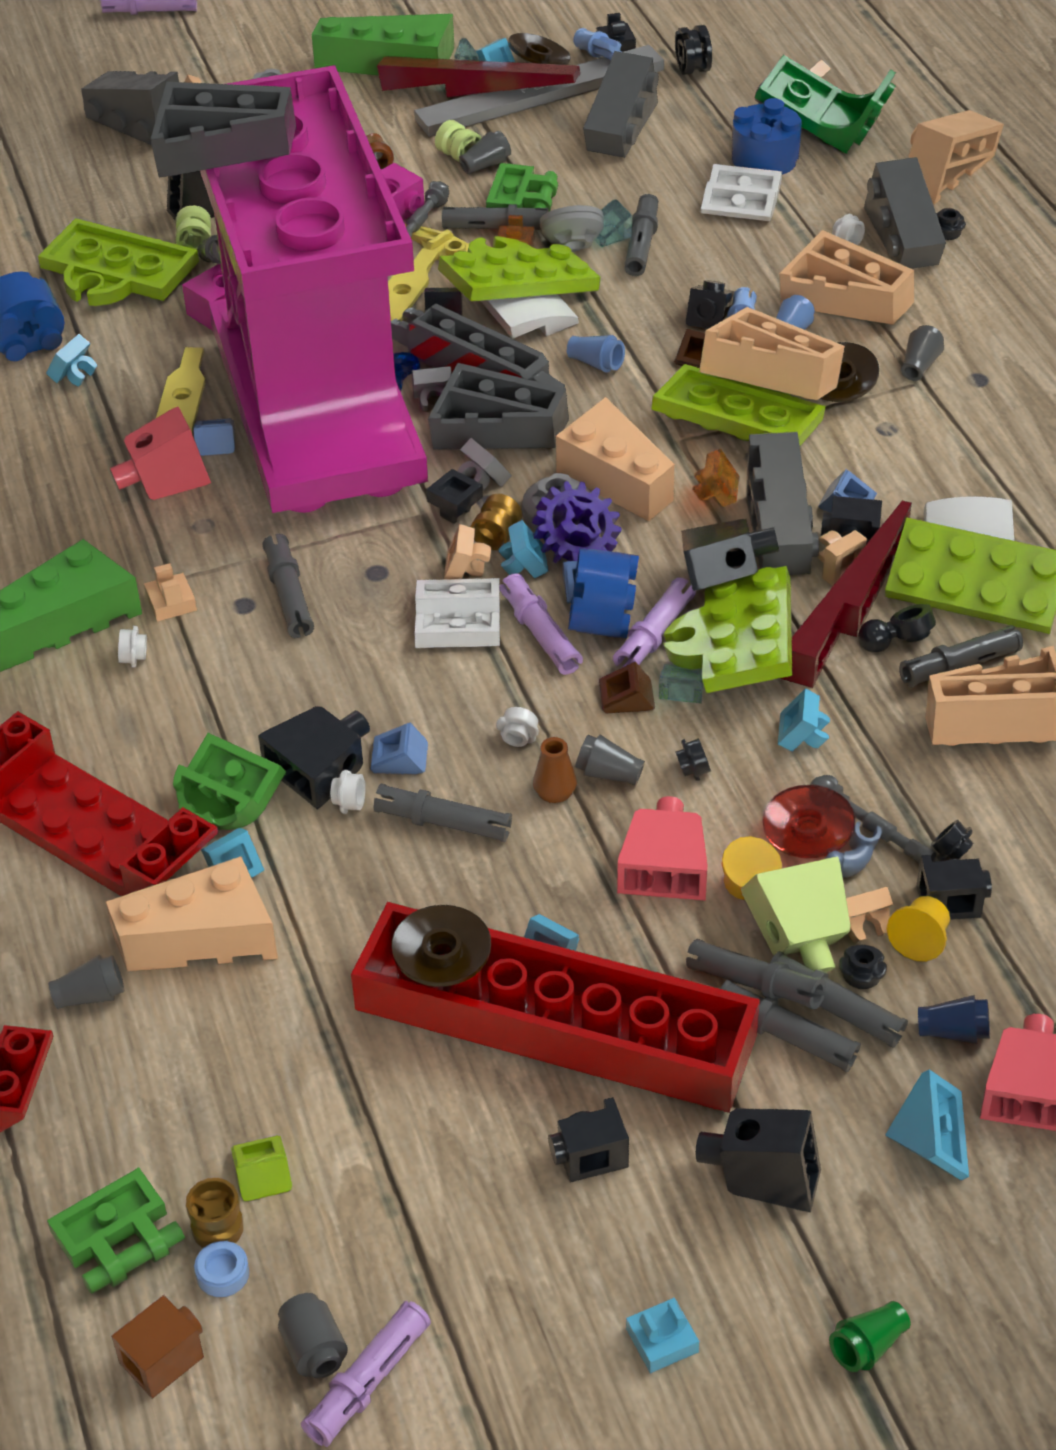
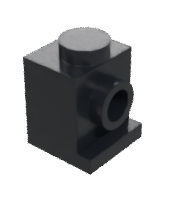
M833 496L832 511L823 512L821 536L833 530L839 533L841 537H844L856 530L867 538V544L880 528L882 500Z
M921 855L916 885L919 897L930 896L938 899L948 909L950 920L981 918L985 898H990L992 894V882L989 871L982 870L979 858L932 862L931 855Z
M614 1097L604 1099V1109L592 1112L580 1111L568 1118L557 1120L558 1133L548 1135L552 1159L555 1165H564L570 1183L629 1167V1136Z

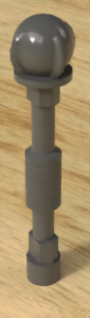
M430 182L429 189L425 192L424 205L421 208H417L406 222V229L410 238L412 233L418 231L426 221L428 213L432 208L440 207L448 202L450 191L449 186L444 182Z
M832 775L816 777L810 783V800L816 806H824L827 809L835 807L839 811L844 810L860 820L862 826L872 833L879 826L882 830L880 836L885 842L892 841L904 849L903 853L919 864L921 855H931L932 862L936 857L935 851L917 840L908 839L897 832L896 826L873 811L868 813L851 802L850 797L843 793V786L838 784L837 779Z

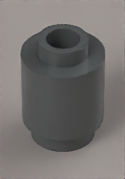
M302 1293L288 1299L278 1311L280 1319L278 1330L297 1372L305 1377L324 1378L330 1376L340 1368L342 1361L347 1355L348 1347L327 1303L319 1300L317 1295L313 1293Z

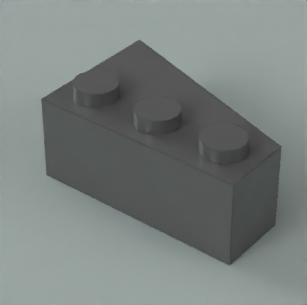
M614 51L583 127L587 151L625 158L632 145L636 143L638 135L658 104L657 86L659 75L654 71L653 57Z
M166 82L150 139L158 177L290 155L296 129L291 87Z
M457 363L428 417L433 450L461 449L470 438L484 449L555 448L556 435L565 429L569 421L566 388Z

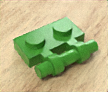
M500 163L486 200V208H508L509 204H517L518 208H548L550 212L553 203L551 198L556 195L559 186L557 182L558 176L554 171H547L545 175L534 174V166Z
M139 1167L47 1220L51 1234L74 1268L79 1267L92 1258L98 1263L97 1267L82 1275L84 1284L91 1294L108 1284L112 1287L117 1286L128 1279L126 1273L150 1259L154 1263L169 1255L168 1249L185 1239L184 1233L176 1221L160 1230H157L153 1224L167 1215L165 1203ZM136 1233L140 1241L116 1255L111 1247Z

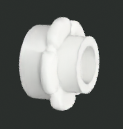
M846 214L839 218L832 229L833 235L856 245H859L865 233L864 223L852 214Z
M133 626V630L120 629L119 663H131L132 667H136L137 660L146 659L147 635L139 634L138 626Z
M508 708L504 716L500 717L496 723L497 729L501 731L502 739L507 744L515 747H522L527 743H533L539 734L537 727L538 718L533 712L525 708Z
M343 770L339 778H333L330 791L331 801L334 805H340L341 813L347 814L348 810L362 809L365 800V780L362 774H352L351 771Z

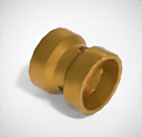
M504 494L490 495L484 502L481 513L477 514L470 526L475 528L474 540L477 543L489 545L491 550H499L510 538L508 527L519 522L522 518V510L519 504L513 498Z
M207 1178L197 1182L189 1190L186 1197V1209L195 1242L202 1248L218 1241L236 1243L240 1239L244 1228L239 1196L234 1185L225 1179Z

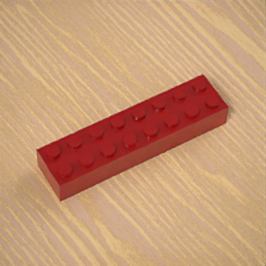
M388 901L351 973L354 1005L357 1011L730 1113L758 1031L760 999L488 928L491 936V953L485 966L475 976L462 983L443 987L418 983L401 972L392 954V939L395 930L407 916L418 909Z

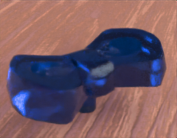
M409 352L393 353L395 379L400 392L402 391L403 380L412 374V370H420L418 358Z

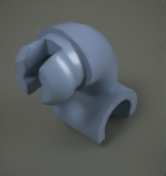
M856 822L849 839L852 851L841 853L831 849L827 851L825 859L838 856L842 877L856 875L871 860L873 851L882 834L879 826L876 827L873 836L868 838L859 831L861 822Z

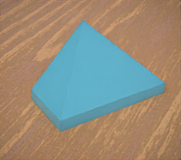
M929 1069L921 1073L885 1135L962 1181L969 1177L962 1091Z

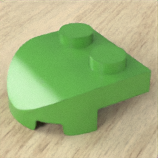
M207 733L188 767L178 765L173 779V787L176 790L179 809L182 807L217 826L220 830H230L251 824L263 813L286 771L280 765Z

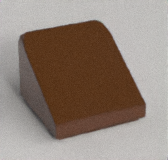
M686 329L674 361L676 365L683 366L687 364L700 368L705 333Z
M636 661L599 679L602 710L606 714L655 709L651 679Z

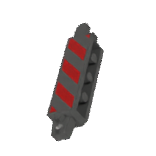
M434 304L425 312L413 309L412 307L408 308L402 313V321L397 318L391 321L392 339L408 347L410 357L431 367H451L452 374L457 363L565 388V384L549 374V361L542 352L438 304Z

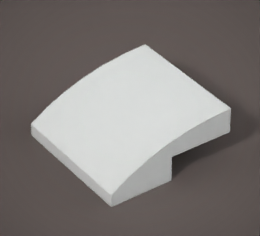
M713 164L710 181L707 182L701 213L771 221L782 181V171Z
M558 294L481 301L512 339L537 328H540L548 336L579 323L576 314Z
M954 497L935 500L925 504L924 521L1014 541L1012 500L992 497Z
M499 578L417 580L415 596V648L500 646Z

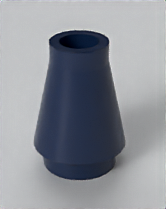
M975 995L931 1006L918 1007L919 1036H932L978 1044V1039H990L988 999H975Z

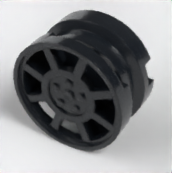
M704 24L696 25L692 30H689L688 27L678 28V31L675 32L676 60L679 70L683 75L692 74L697 69L699 72L711 70L712 44L709 31Z

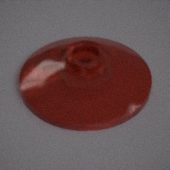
M799 785L779 792L768 802L763 812L762 824L769 842L781 852L798 858H820L827 856L832 851L840 850L848 843L854 832L855 815L850 803L838 792L819 785Z

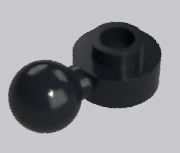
M929 604L908 606L896 612L887 623L879 619L865 622L858 633L860 645L869 652H882L889 647L892 638L895 637L906 639L907 642H917L925 639L930 635V630L936 625L931 606Z

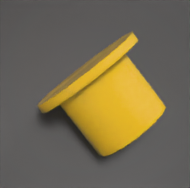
M752 836L740 837L730 842L723 852L721 864L724 872L723 881L725 888L738 899L745 900L741 888L756 874L782 869L779 853L771 844L760 838Z
M930 896L916 898L910 906L896 909L889 917L886 927L888 939L894 949L906 958L923 962L936 959L946 946L947 936L945 930L950 922L949 911L936 898Z

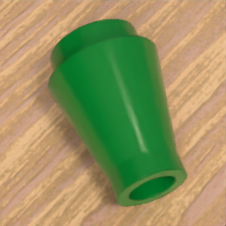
M890 1301L882 1307L841 1320L836 1324L835 1331L829 1337L831 1351L839 1364L850 1372H857L860 1369L864 1371L870 1370L900 1335L910 1329V1317L901 1304L896 1301Z

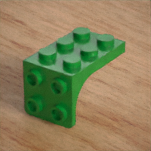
M783 54L759 87L754 98L763 104L765 100L770 98L782 100L785 107L795 111L800 116L802 121L801 128L808 130L821 138L826 144L832 145L847 154L853 143L861 145L868 131L880 115L881 109L896 85L891 83L896 72L890 69L875 91L856 95L839 89Z

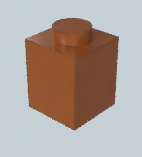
M165 1295L161 1296L111 1336L119 1364L152 1399L204 1358L199 1337L203 1332L200 1322L187 1307L182 1306L180 1309H177Z

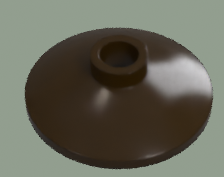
M516 33L511 35L508 40L509 48L521 59L525 60V63L568 65L571 59L569 52L564 47L539 35Z
M838 342V344L845 346L837 388L820 399L831 402H846L862 397L875 386L879 378V363L876 356L866 347L850 342Z
M433 905L413 912L399 924L392 939L393 958L401 972L410 979L428 986H451L472 978L482 970L491 953V936L486 924L473 912L453 905Z

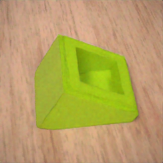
M276 1135L231 1147L240 1193L244 1201L285 1193L292 1189L287 1156L281 1136Z

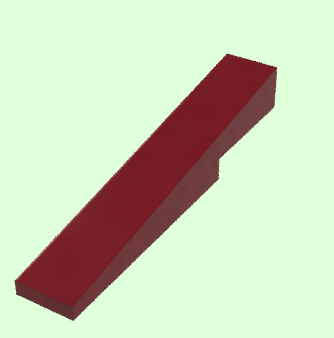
M385 56L377 64L382 91L445 84L447 97L575 83L581 74L580 66L537 63Z
M902 500L792 636V676L780 679L813 688L840 633L853 637L858 636L859 630L864 624L893 565L906 518H910L911 502Z

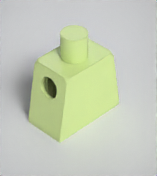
M838 856L759 873L741 888L743 897L773 955L778 951L783 952L785 955L800 952L804 966L814 971L821 969L829 972L836 968L828 945L836 943L848 934L851 927Z

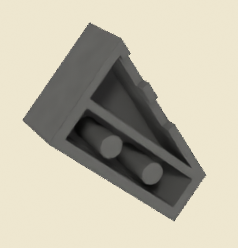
M107 71L81 88L86 118L152 145L150 139L166 82H179L178 72L157 74L156 71H149L146 74H136V71Z
M917 157L876 163L872 178H869L867 182L868 193L864 209L883 242L889 257H891L892 261L910 269L939 265L946 241Z
M798 432L749 435L746 501L752 531L755 532L774 527L780 551L759 556L760 569L787 566L789 575L811 574L812 557L819 556V539L817 532H812L813 513L811 505H808L807 487L803 473Z

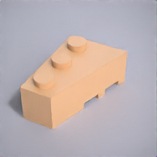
M971 110L918 123L911 135L910 143L912 147L909 158L917 157L933 204L940 200V193L944 189L949 188L953 190L959 185V180L957 179L964 173L971 176L995 156L1004 126L1003 123Z
M824 230L779 273L781 303L793 295H801L813 304L815 312L894 325L914 303L913 269Z
M746 307L705 331L699 372L801 396L806 399L818 400L837 388L845 346Z
M608 398L602 399L556 435L557 473L567 474L579 482H585V486L590 491L598 487L600 489V496L606 499L611 498L613 503L647 521H650L673 502L675 464Z
M1054 646L1042 648L1040 656L1021 661L1017 655L1004 657L1003 665L982 670L983 667L980 664H975L929 676L925 719L932 745L944 744L955 746L970 743L1001 744L1004 742L1033 741L1043 743L1056 741V651Z
M242 857L106 901L113 937L127 972L188 967V960L217 958L218 964L233 963V957L260 954H262L263 960L278 959L273 923Z

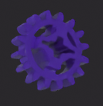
M566 481L559 490L554 486L551 487L546 496L542 497L535 507L538 511L534 514L531 523L538 527L533 537L534 539H544L545 543L540 550L542 553L552 550L555 553L553 557L554 563H558L561 558L567 559V562L577 561L580 548L613 551L618 542L615 539L621 533L622 528L614 524L620 517V514L615 511L609 512L608 507L612 503V499L600 500L598 498L600 494L598 487L589 493L586 491L585 482H580L576 489H572L570 483Z

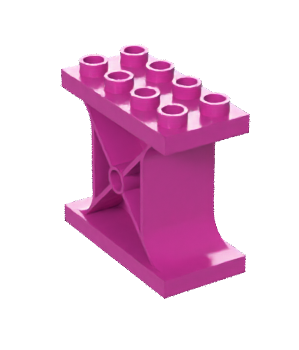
M336 66L227 83L233 85L291 87L296 121L290 155L200 170L214 211L226 299L208 302L211 325L272 513L286 510L300 513L312 512L324 506L326 502L366 494L374 497H386L396 494L403 487L428 482L427 457L395 379L388 276L414 271L413 242Z

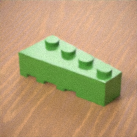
M453 14L320 18L312 33L314 67L316 69L335 65L338 72L379 76L377 64L385 56L450 59L455 48Z

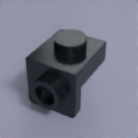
M704 280L703 286L692 287L689 295L686 324L688 326L709 329L723 321L725 309L733 305V294L735 291L726 290V283L712 280Z

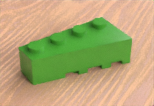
M82 539L1 589L0 672L33 659L34 652L44 647H55V649L68 645L71 643V636L92 629L94 633L107 629L110 627V620L122 615H126L128 619L141 615L142 609L136 577Z

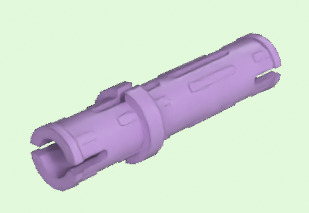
M101 0L102 13L130 12L131 15H138V12L197 11V0Z
M518 573L508 575L503 579V582L510 590L504 584H500L499 590L513 606L516 619L522 625L525 623L530 629L533 636L552 659L561 674L566 675L576 671L579 666L572 658L577 663L582 664L583 657L573 647L569 639L547 611L546 602L541 596H536L532 592L522 575Z
M674 579L670 587L643 621H638L631 627L628 632L629 638L613 655V661L616 666L625 657L628 660L623 667L635 661L640 665L648 653H653L662 643V635L696 595V590L693 591L692 585L689 586L684 594L681 592L689 582L687 579Z
M404 1301L391 1320L362 1351L351 1367L345 1373H337L329 1383L330 1390L316 1408L301 1422L302 1429L315 1443L321 1446L324 1444L325 1447H328L346 1422L356 1412L362 1413L371 1402L370 1395L377 1385L388 1375L414 1341L430 1326L431 1320L428 1314L419 1305L412 1301L410 1303Z

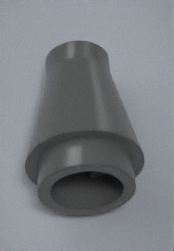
M489 131L466 153L459 156V162L463 170L470 175L475 171L506 162V157L511 155V147L502 132L496 131L493 133Z
M922 325L910 333L904 363L901 367V373L905 378L912 381L920 380L925 371L944 351V337L937 328Z
M601 734L597 738L587 735L580 749L575 768L585 771L584 776L626 782L636 786L645 761L636 758Z
M98 955L59 979L48 983L52 1000L57 1009L74 1005L114 1001L115 995L125 992L121 972L113 955L103 959Z

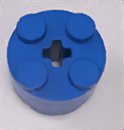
M777 98L767 99L764 101V104L737 108L734 111L732 131L733 164L737 167L782 171V175L793 170L800 154L802 127L800 116L795 111L785 107L784 102Z
M12 272L0 277V352L8 360L14 362L22 360L27 353L41 349L54 350L61 345L63 339L61 334L64 330V316L49 285L41 277H39L40 279L31 277L29 272Z
M590 548L579 549L569 615V630L627 639L630 614H625L624 609L633 610L636 585L628 584V580L636 579L639 555Z

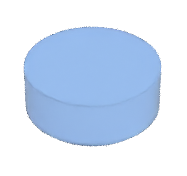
M229 1241L214 1242L204 1247L196 1257L194 1264L196 1279L199 1287L208 1295L227 1297L240 1291L247 1283L249 1278L248 1260L245 1251L239 1245Z

